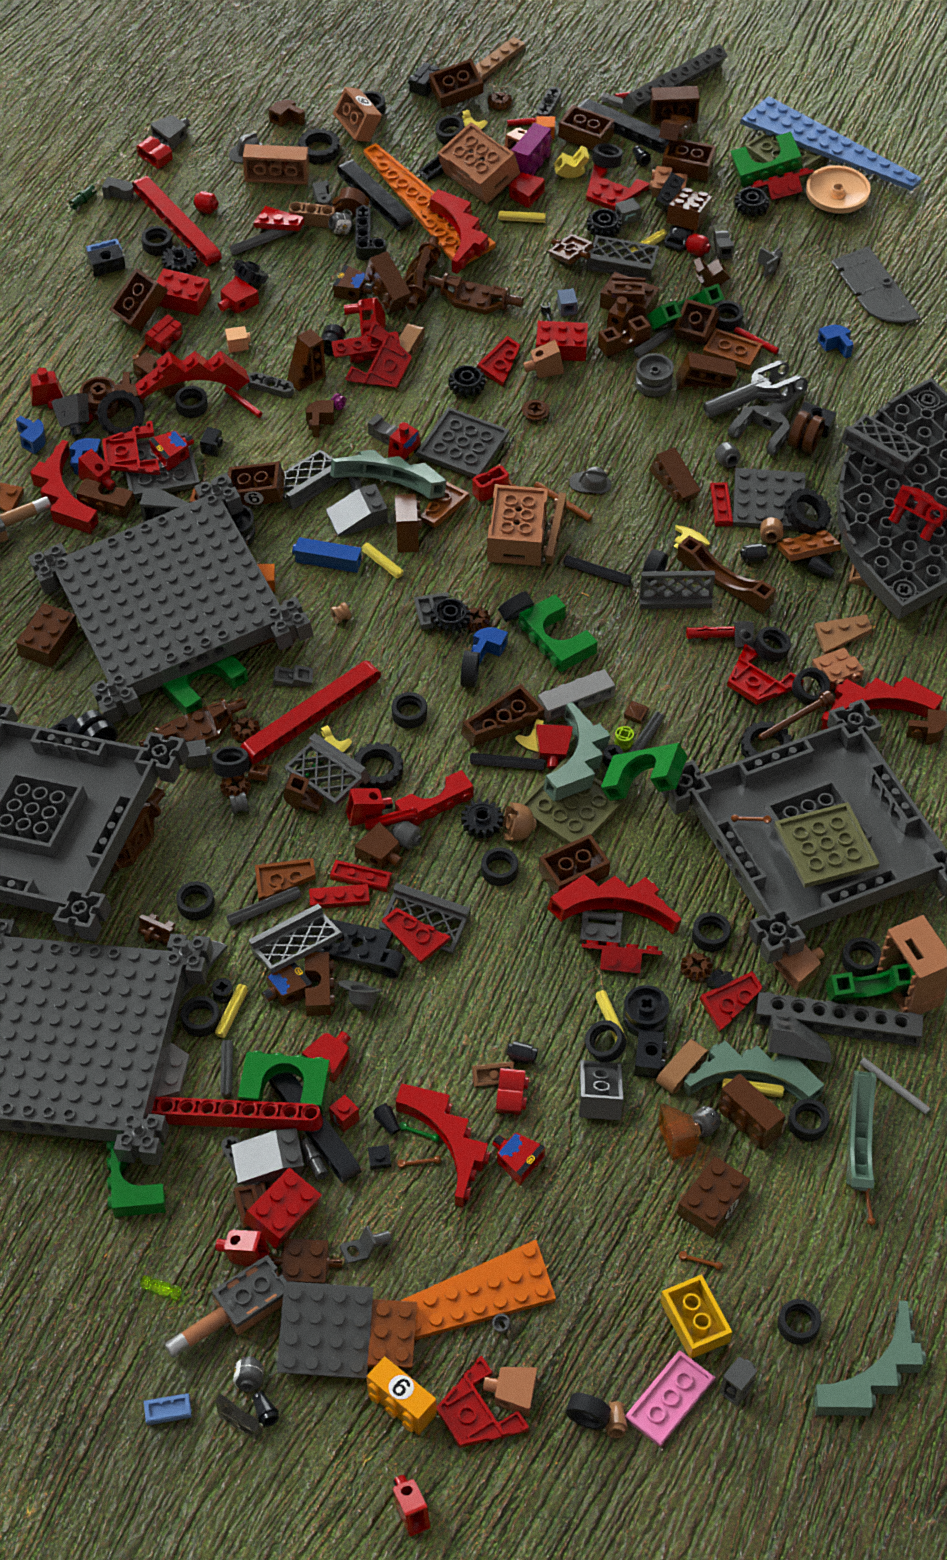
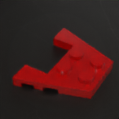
M594 164L586 201L615 211L616 203L639 196L640 192L649 189L650 183L636 179L632 186L627 188L621 184L604 179L603 177L608 173V168Z
M374 320L368 335L383 343L368 373L351 366L345 381L398 388L413 358Z
M152 421L146 422V425L140 428L139 426L133 427L132 431L123 434V432L102 439L105 463L111 470L160 475L158 458L139 460L137 439L155 437Z
M747 644L744 645L728 679V687L756 705L792 691V682L797 675L790 672L781 681L776 680L751 664L758 658V654L754 648Z
M482 1356L475 1361L471 1369L467 1370L459 1383L449 1391L436 1407L438 1415L459 1448L529 1431V1426L519 1411L497 1422L474 1387L484 1381L485 1377H490L493 1374Z

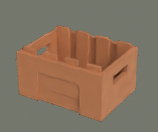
M472 122L437 153L444 173L486 204L520 174L515 154L504 145L501 146L482 132V129Z
M495 484L491 525H489L487 537V562L541 566L547 517L548 489ZM504 554L525 555V557L504 556Z
M921 915L888 929L876 974L886 972L894 965L907 963L910 965L915 973L910 981L912 986L907 991V994L910 996L905 999L901 993L891 994L902 1012H914L920 1015L943 1005L947 988V949L925 916Z

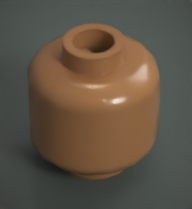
M771 517L761 523L760 537L762 540L769 544H775L782 539L783 524L779 519Z

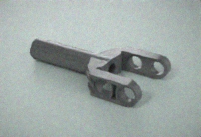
M779 360L756 369L751 376L752 383L703 402V409L706 416L712 418L756 399L768 402L782 401L805 391L808 387V381L803 376L796 375L772 385L771 382L785 377L789 372V365L785 361ZM781 365H785L784 371L779 373L778 368ZM766 371L770 372L768 378L763 377V374ZM799 380H803L802 386L797 388L796 383ZM787 386L786 393L781 394L782 387Z
M799 380L796 383L797 388L802 386L803 380ZM786 387L781 394L786 393L788 387ZM805 391L782 401H774L770 407H745L730 425L728 436L738 438L748 425L754 421L756 424L776 432L769 440L766 451L768 454L775 456L789 439L790 426L784 415Z

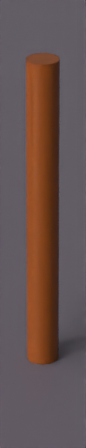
M538 481L534 484V488L548 489V496L553 500L555 498L558 499L559 495ZM567 500V509L584 520L591 521L592 516Z

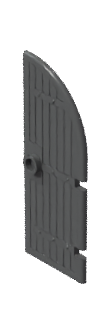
M869 246L831 261L837 271L843 270L840 272L841 277L854 295L861 294L857 297L858 301L874 317L894 323H906L920 319L918 313Z

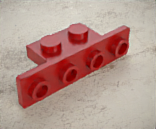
M804 168L799 170V173H785L784 177L768 178L769 181L763 182L758 180L753 182L751 187L759 189L768 187L771 201L803 192L799 178L813 174L814 170Z
M390 332V336L400 344L398 332ZM371 336L332 341L334 358L349 356L350 363H362L365 360L374 361L383 342Z
M586 940V944L582 943V948L602 949L601 970L640 973L642 953L662 955L663 952L658 951V946H647L646 949H638L639 945L627 944L626 947H618L619 943L606 942V946L598 945V941Z

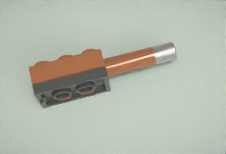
M268 1255L212 1290L213 1300L218 1308L166 1342L164 1347L171 1358H175L227 1323L231 1325L237 1335L246 1331L282 1307L284 1281L286 1279L283 1275L278 1276L277 1267Z

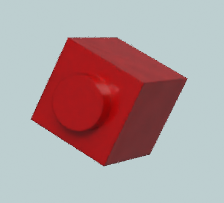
M343 1095L329 1107L330 1119L343 1132L360 1120L359 1108L346 1095Z

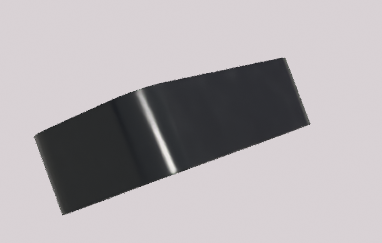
M366 205L356 208V257L363 261H369L370 258L387 251L384 239L371 238L370 208Z

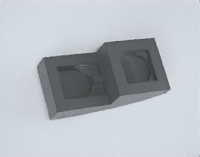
M295 665L294 669L275 666L273 685L288 687L309 686L312 684L313 668Z

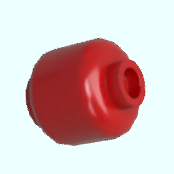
M201 191L195 195L194 206L197 211L211 214L214 210H217L219 202L215 194Z
M694 233L688 237L685 247L688 253L702 257L705 253L708 254L711 245L707 237Z

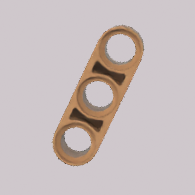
M293 202L289 205V213L304 217L305 223L303 225L329 227V218L335 213V209L329 205Z
M408 323L399 337L400 345L412 357L424 338L425 328Z
M690 1039L660 1072L656 1083L670 1093L675 1094L683 1086L687 1075L692 1072L694 1073L704 1062L709 1051L693 1039Z

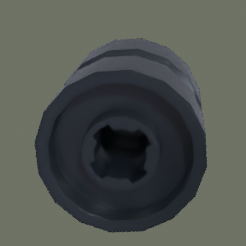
M337 324L326 326L321 337L324 343V354L334 356L332 341L345 339L346 332L341 326Z

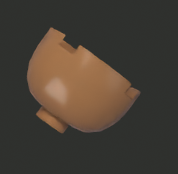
M510 802L511 806H507L504 812L503 826H506L507 833L503 832V837L506 841L513 842L525 840L532 830H535L536 819L533 818L530 808L524 804Z

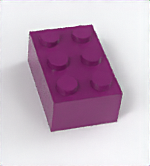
M534 123L512 148L511 151L515 154L520 173L534 175L539 166H542L544 160L550 156V143L552 140L550 128Z

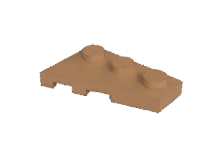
M861 615L815 623L814 631L822 652L826 655L836 648H842L844 644L850 641L854 642L870 634L872 626L868 616Z

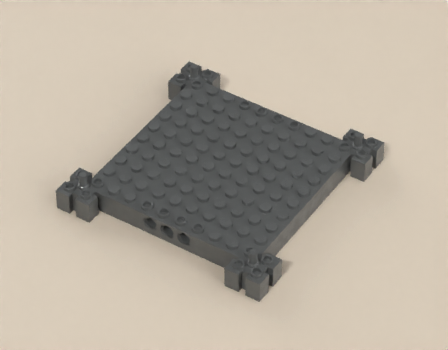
M227 473L215 477L211 484L206 481L194 486L198 500L67 555L62 543H59L44 551V555L40 551L28 556L44 594L46 595L58 590L57 585L60 584L74 614H76V618L107 679V683L102 680L90 685L103 716L112 724L122 720L120 715L124 713L131 716L143 711L137 696L158 688L165 682L188 675L274 637L278 648L282 650L293 645V640L296 638L303 641L314 636L311 622L306 613L303 612L296 596L282 602L283 605H279L231 518L232 515L244 511L240 495L236 488L233 487Z
M863 699L850 703L847 710L842 706L829 711L828 729L700 775L701 771L695 761L687 762L684 765L676 789L661 792L664 798L669 797L668 804L675 815L689 810V805L692 807L760 916L750 920L748 934L756 946L761 945L760 954L767 965L781 960L784 952L791 956L803 951L806 939L803 931L935 880L936 886L942 895H947V848L944 847L872 743L879 740L882 726L874 715L869 717L870 708ZM848 802L880 863L879 868L804 888L774 827L775 821ZM768 815L772 820L768 824L764 821L738 820L733 822L731 816L764 817Z
M0 703V902L55 914L52 920L58 933L74 936L78 932L80 938L96 941L102 929L99 922H105L112 909L106 895L100 894V891L158 777L161 781L175 783L180 773L179 766L184 765L190 754L185 739L170 736L169 740H165L164 735L149 732L143 743L144 747L17 723L18 717L13 706Z
M0 919V1130L115 1141L114 1152L118 1162L135 1163L136 1158H141L143 1164L160 1166L163 1155L161 1143H166L169 1126L165 1115L152 1114V1109L186 978H188L189 983L204 985L206 983L208 975L207 964L211 963L214 951L210 937L194 936L193 940L189 941L186 935L170 934L167 945L168 951L19 938L20 933L15 920Z

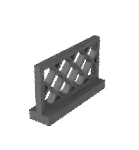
M596 235L593 243L594 248L590 252L591 257L587 260V270L608 274L616 272L628 277L645 278V280L651 281L659 246ZM598 242H604L606 245L600 247ZM621 245L622 247L616 250L614 246ZM635 247L638 250L631 252L630 248ZM610 248L612 252L606 254L604 250ZM626 251L628 255L622 257L620 253ZM646 251H654V253L647 255ZM642 254L644 257L638 260L636 256Z
M864 414L852 426L849 425L845 429L841 441L899 475L905 472L906 467L925 448L923 445L867 414ZM866 421L871 425H864L863 422ZM866 430H874L875 434H868ZM878 430H882L886 432V434H879ZM882 439H889L890 442H882ZM893 439H899L901 442H894ZM896 447H904V450H897ZM908 447H913L916 450H909Z
M320 449L284 471L283 499L288 502L289 508L294 510L345 478H333L330 475L331 466L325 468L327 465H331L334 458ZM319 457L324 458V460L315 461ZM304 466H310V469L301 468H303ZM314 466H322V468L313 469ZM292 474H297L296 477H288ZM300 474H309L308 477H300ZM295 482V485H286V483Z
M715 571L641 572L640 609L712 608ZM710 577L705 582L701 580L702 578ZM645 578H654V580L648 582ZM672 578V580L669 582L665 581L664 579ZM684 578H691V579H690L689 581H687V582H685L684 580H682V579H684ZM677 582L681 585L677 588L673 586ZM695 582H697L698 584H700V585H698V586L695 587V588H694L693 586H691V585L694 584ZM661 583L663 586L657 588L655 585Z
M315 733L309 737L311 742L284 766L288 773H294L306 778V773L315 772V778H310L308 787L335 806L349 795L350 789H355L359 784H366L371 780L364 766ZM311 750L316 752V756L306 758V755ZM328 760L329 765L319 766V761ZM316 762L315 767L306 768V763ZM296 764H302V769L294 770L292 768ZM341 769V774L332 775V770ZM328 770V776L319 777L320 771ZM346 778L355 779L352 783L345 784ZM341 779V785L332 786V780ZM328 781V787H318L319 782ZM341 790V793L336 798L331 796V791Z
M396 883L393 889L394 893L383 918L391 910L395 909L396 899L405 902L406 907L400 910L404 912L409 911L412 916L411 909L416 907L423 908L425 913L415 918L421 920L427 917L430 926L434 928L445 924L448 932L445 934L451 936L453 942L451 947L442 946L439 950L453 955L464 927L471 917L470 908ZM435 913L441 914L443 920L432 924L429 916ZM454 919L461 921L460 926L453 930L450 929L447 923ZM381 921L379 929L389 931Z
M317 904L248 941L256 959L259 958L273 974L343 936L342 932L323 913L322 907ZM312 932H320L319 936H311ZM326 932H334L329 936H324ZM295 941H303L301 945H293ZM308 941L316 942L312 945H307ZM277 950H285L284 954H276ZM290 951H298L295 954H289ZM273 960H281L274 965L271 964Z

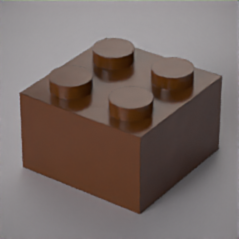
M686 299L680 312L682 316L677 319L674 326L676 336L706 345L720 317L717 307Z

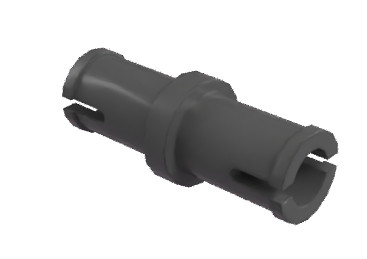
M310 1138L303 1139L299 1144L306 1157V1164L311 1167L317 1180L326 1178L329 1172L322 1162L321 1154L316 1151Z

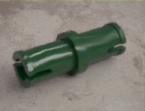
M90 184L83 191H79L77 196L69 201L70 207L76 210L83 203H87L89 198L97 193V190H94L95 186Z

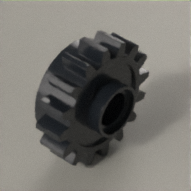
M748 187L737 192L734 208H737V212H742L741 215L747 214V217H750V215L756 217L757 214L762 216V212L766 213L767 209H769V197H767V193L759 188Z
M598 209L593 211L592 215L589 214L587 230L590 231V235L595 234V237L596 235L615 237V234H619L622 229V219L613 210Z
M178 245L177 248L172 246V249L167 248V252H163V257H161L163 269L185 274L192 272L197 267L196 263H198L196 251H193V248L188 249L187 245L184 247Z
M237 259L232 267L237 277L252 285L260 286L261 283L264 284L267 281L268 274L260 270L261 267L254 262H244Z
M463 365L454 369L453 373H450L448 384L450 390H453L454 395L459 393V397L463 395L466 398L469 395L475 397V393L480 395L481 390H484L486 378H484V373H481V369L471 365Z
M446 598L434 604L433 609H431L430 621L433 622L434 628L438 627V632L445 630V634H448L451 631L455 635L456 630L461 633L462 628L466 629L467 624H470V610H468V605L463 604V601H459L456 598Z
M478 799V803L471 801V806L465 805V811L461 812L463 830L468 831V835H472L476 839L494 837L496 832H500V827H503L501 807L496 808L495 802L489 804L488 799H486L485 803L481 799Z

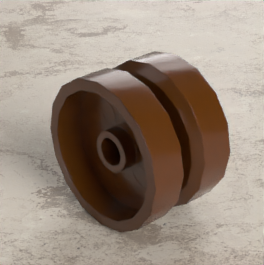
M102 376L93 377L86 380L80 387V393L88 395L89 414L93 415L94 420L99 419L97 411L101 400L107 394L118 390L117 385L110 378ZM119 400L111 402L108 406V419L118 413L120 409Z
M801 410L793 423L788 446L798 449L802 445L803 452L813 454L821 439L825 418L818 415L812 418L811 413Z

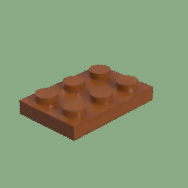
M716 328L703 349V355L734 361L736 366L750 370L762 349V343Z
M820 530L814 534H802L800 537L785 538L783 541H778L777 549L789 561H795L841 550V545L828 531Z
M373 1299L368 1367H375L385 1356L398 1368L412 1370L417 1302Z

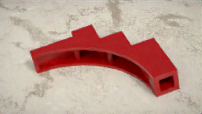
M438 189L430 197V211L448 221L459 236L460 246L452 258V272L458 274L461 269L465 268L467 262L473 259L474 255L480 257L488 250V235L480 232V219L472 216L471 202Z
M168 351L156 361L158 367L139 380L135 386L139 397L144 399L161 388L184 381H213L225 384L238 391L249 383L250 380L246 369L222 351H219L209 360H206L196 351L184 360H180Z
M62 440L54 448V452L46 459L45 463L39 461L32 468L30 476L32 477L33 485L41 487L40 494L42 498L46 496L49 499L53 522L91 534L99 523L97 510L75 499L65 487L62 481L64 465L70 455V447L68 441Z
M905 676L900 682L897 681L894 687L878 678H875L871 683L868 682L865 688L846 679L843 684H839L834 692L836 694L835 703L832 704L830 711L842 706L847 710L850 703L863 699L870 710L895 709L926 718L928 709H941L944 697ZM828 711L821 718V730L828 729Z
M584 874L551 896L548 910L561 922L587 910L616 909L646 917L664 927L672 935L678 931L682 920L662 899L657 897L659 889L646 877L628 888L623 881L613 876L598 887L593 880Z
M401 1083L396 1098V1111L423 1122L438 1134L452 1155L457 1172L455 1205L463 1207L465 1200L470 1199L472 1188L469 1185L471 1181H475L477 1170L483 1171L484 1164H489L491 1152H488V1143L470 1139L472 1128L469 1127V1119L451 1115L453 1104L450 1103L449 1094Z

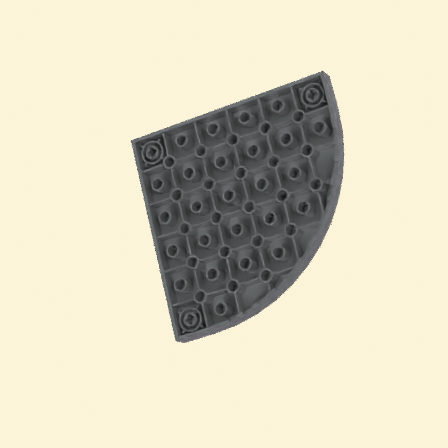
M933 378L888 401L886 406L878 409L875 415L871 416L925 447L924 451L906 467L902 475H899L850 447L844 459L837 489L836 509L838 526L847 553L860 577L898 619L947 593V519L941 527H936L930 541L924 540L919 536L927 523L926 520L912 512L905 510L899 524L893 523L888 519L895 507L894 500L902 485L918 488L933 496L936 502L947 507V392ZM866 430L868 434H875L874 430ZM878 430L879 434H886V432ZM882 439V442H890L889 439ZM893 439L894 442H901L899 439ZM896 447L897 450H904V447ZM908 447L909 450H916L913 447ZM935 511V517H940V512Z

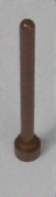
M824 691L815 702L759 734V740H766L821 706L828 707L834 704V696L830 691Z

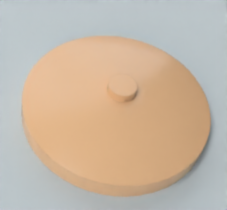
M839 165L826 166L814 171L809 176L806 185V194L809 200L818 208L832 213H849L860 209L867 203L871 190L869 181L862 173L853 168Z

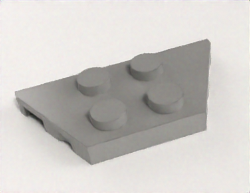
M171 1042L156 1097H174L181 1094L190 1057L189 1054Z

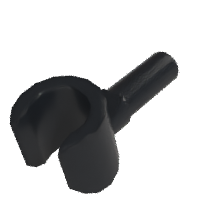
M548 302L547 307L541 304V314L545 315L548 321H552L550 316L551 304Z

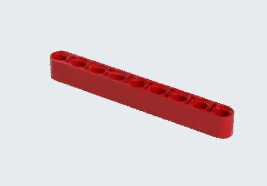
M148 176L132 182L135 193L188 248H193V251H196L197 258L205 266L212 265L222 259L219 249Z
M368 660L361 662L247 739L240 747L247 751L249 761L252 764L260 762L376 683L381 677V672Z
M156 1097L152 1109V1114L165 1115L167 1123L171 1125L276 1130L296 1128L297 1131H317L323 1125V1118L319 1107L315 1104Z

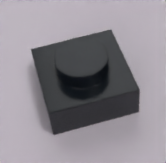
M719 969L710 974L711 977L705 981L708 987L718 988L731 981L733 977L730 971Z
M389 1145L368 1147L370 1170L392 1167Z

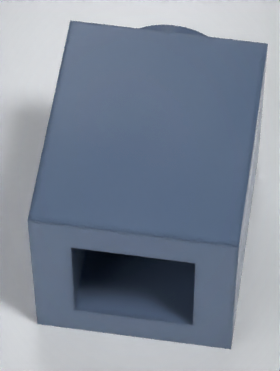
M574 289L558 290L557 305L560 315H576L578 302Z

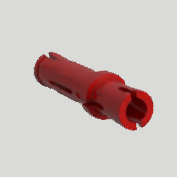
M703 625L702 627H687L686 629L687 639L703 638V640H707L708 638L735 637V626L707 627V625Z

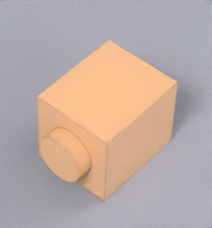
M245 326L225 329L229 353L249 350L248 343L251 342L249 332L246 333Z

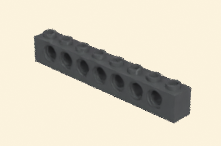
M719 43L632 91L623 101V105L630 115H633L650 105L651 88L683 87L721 66L728 57V54Z
M759 992L755 1024L769 1025L772 1013L783 1012L794 1017L813 1032L918 1047L922 1038L923 1015L914 1012L904 1013L893 1009H876L872 1006L861 1007L854 1004L835 1003L833 1001H818L812 998H797L791 995H775L771 992Z

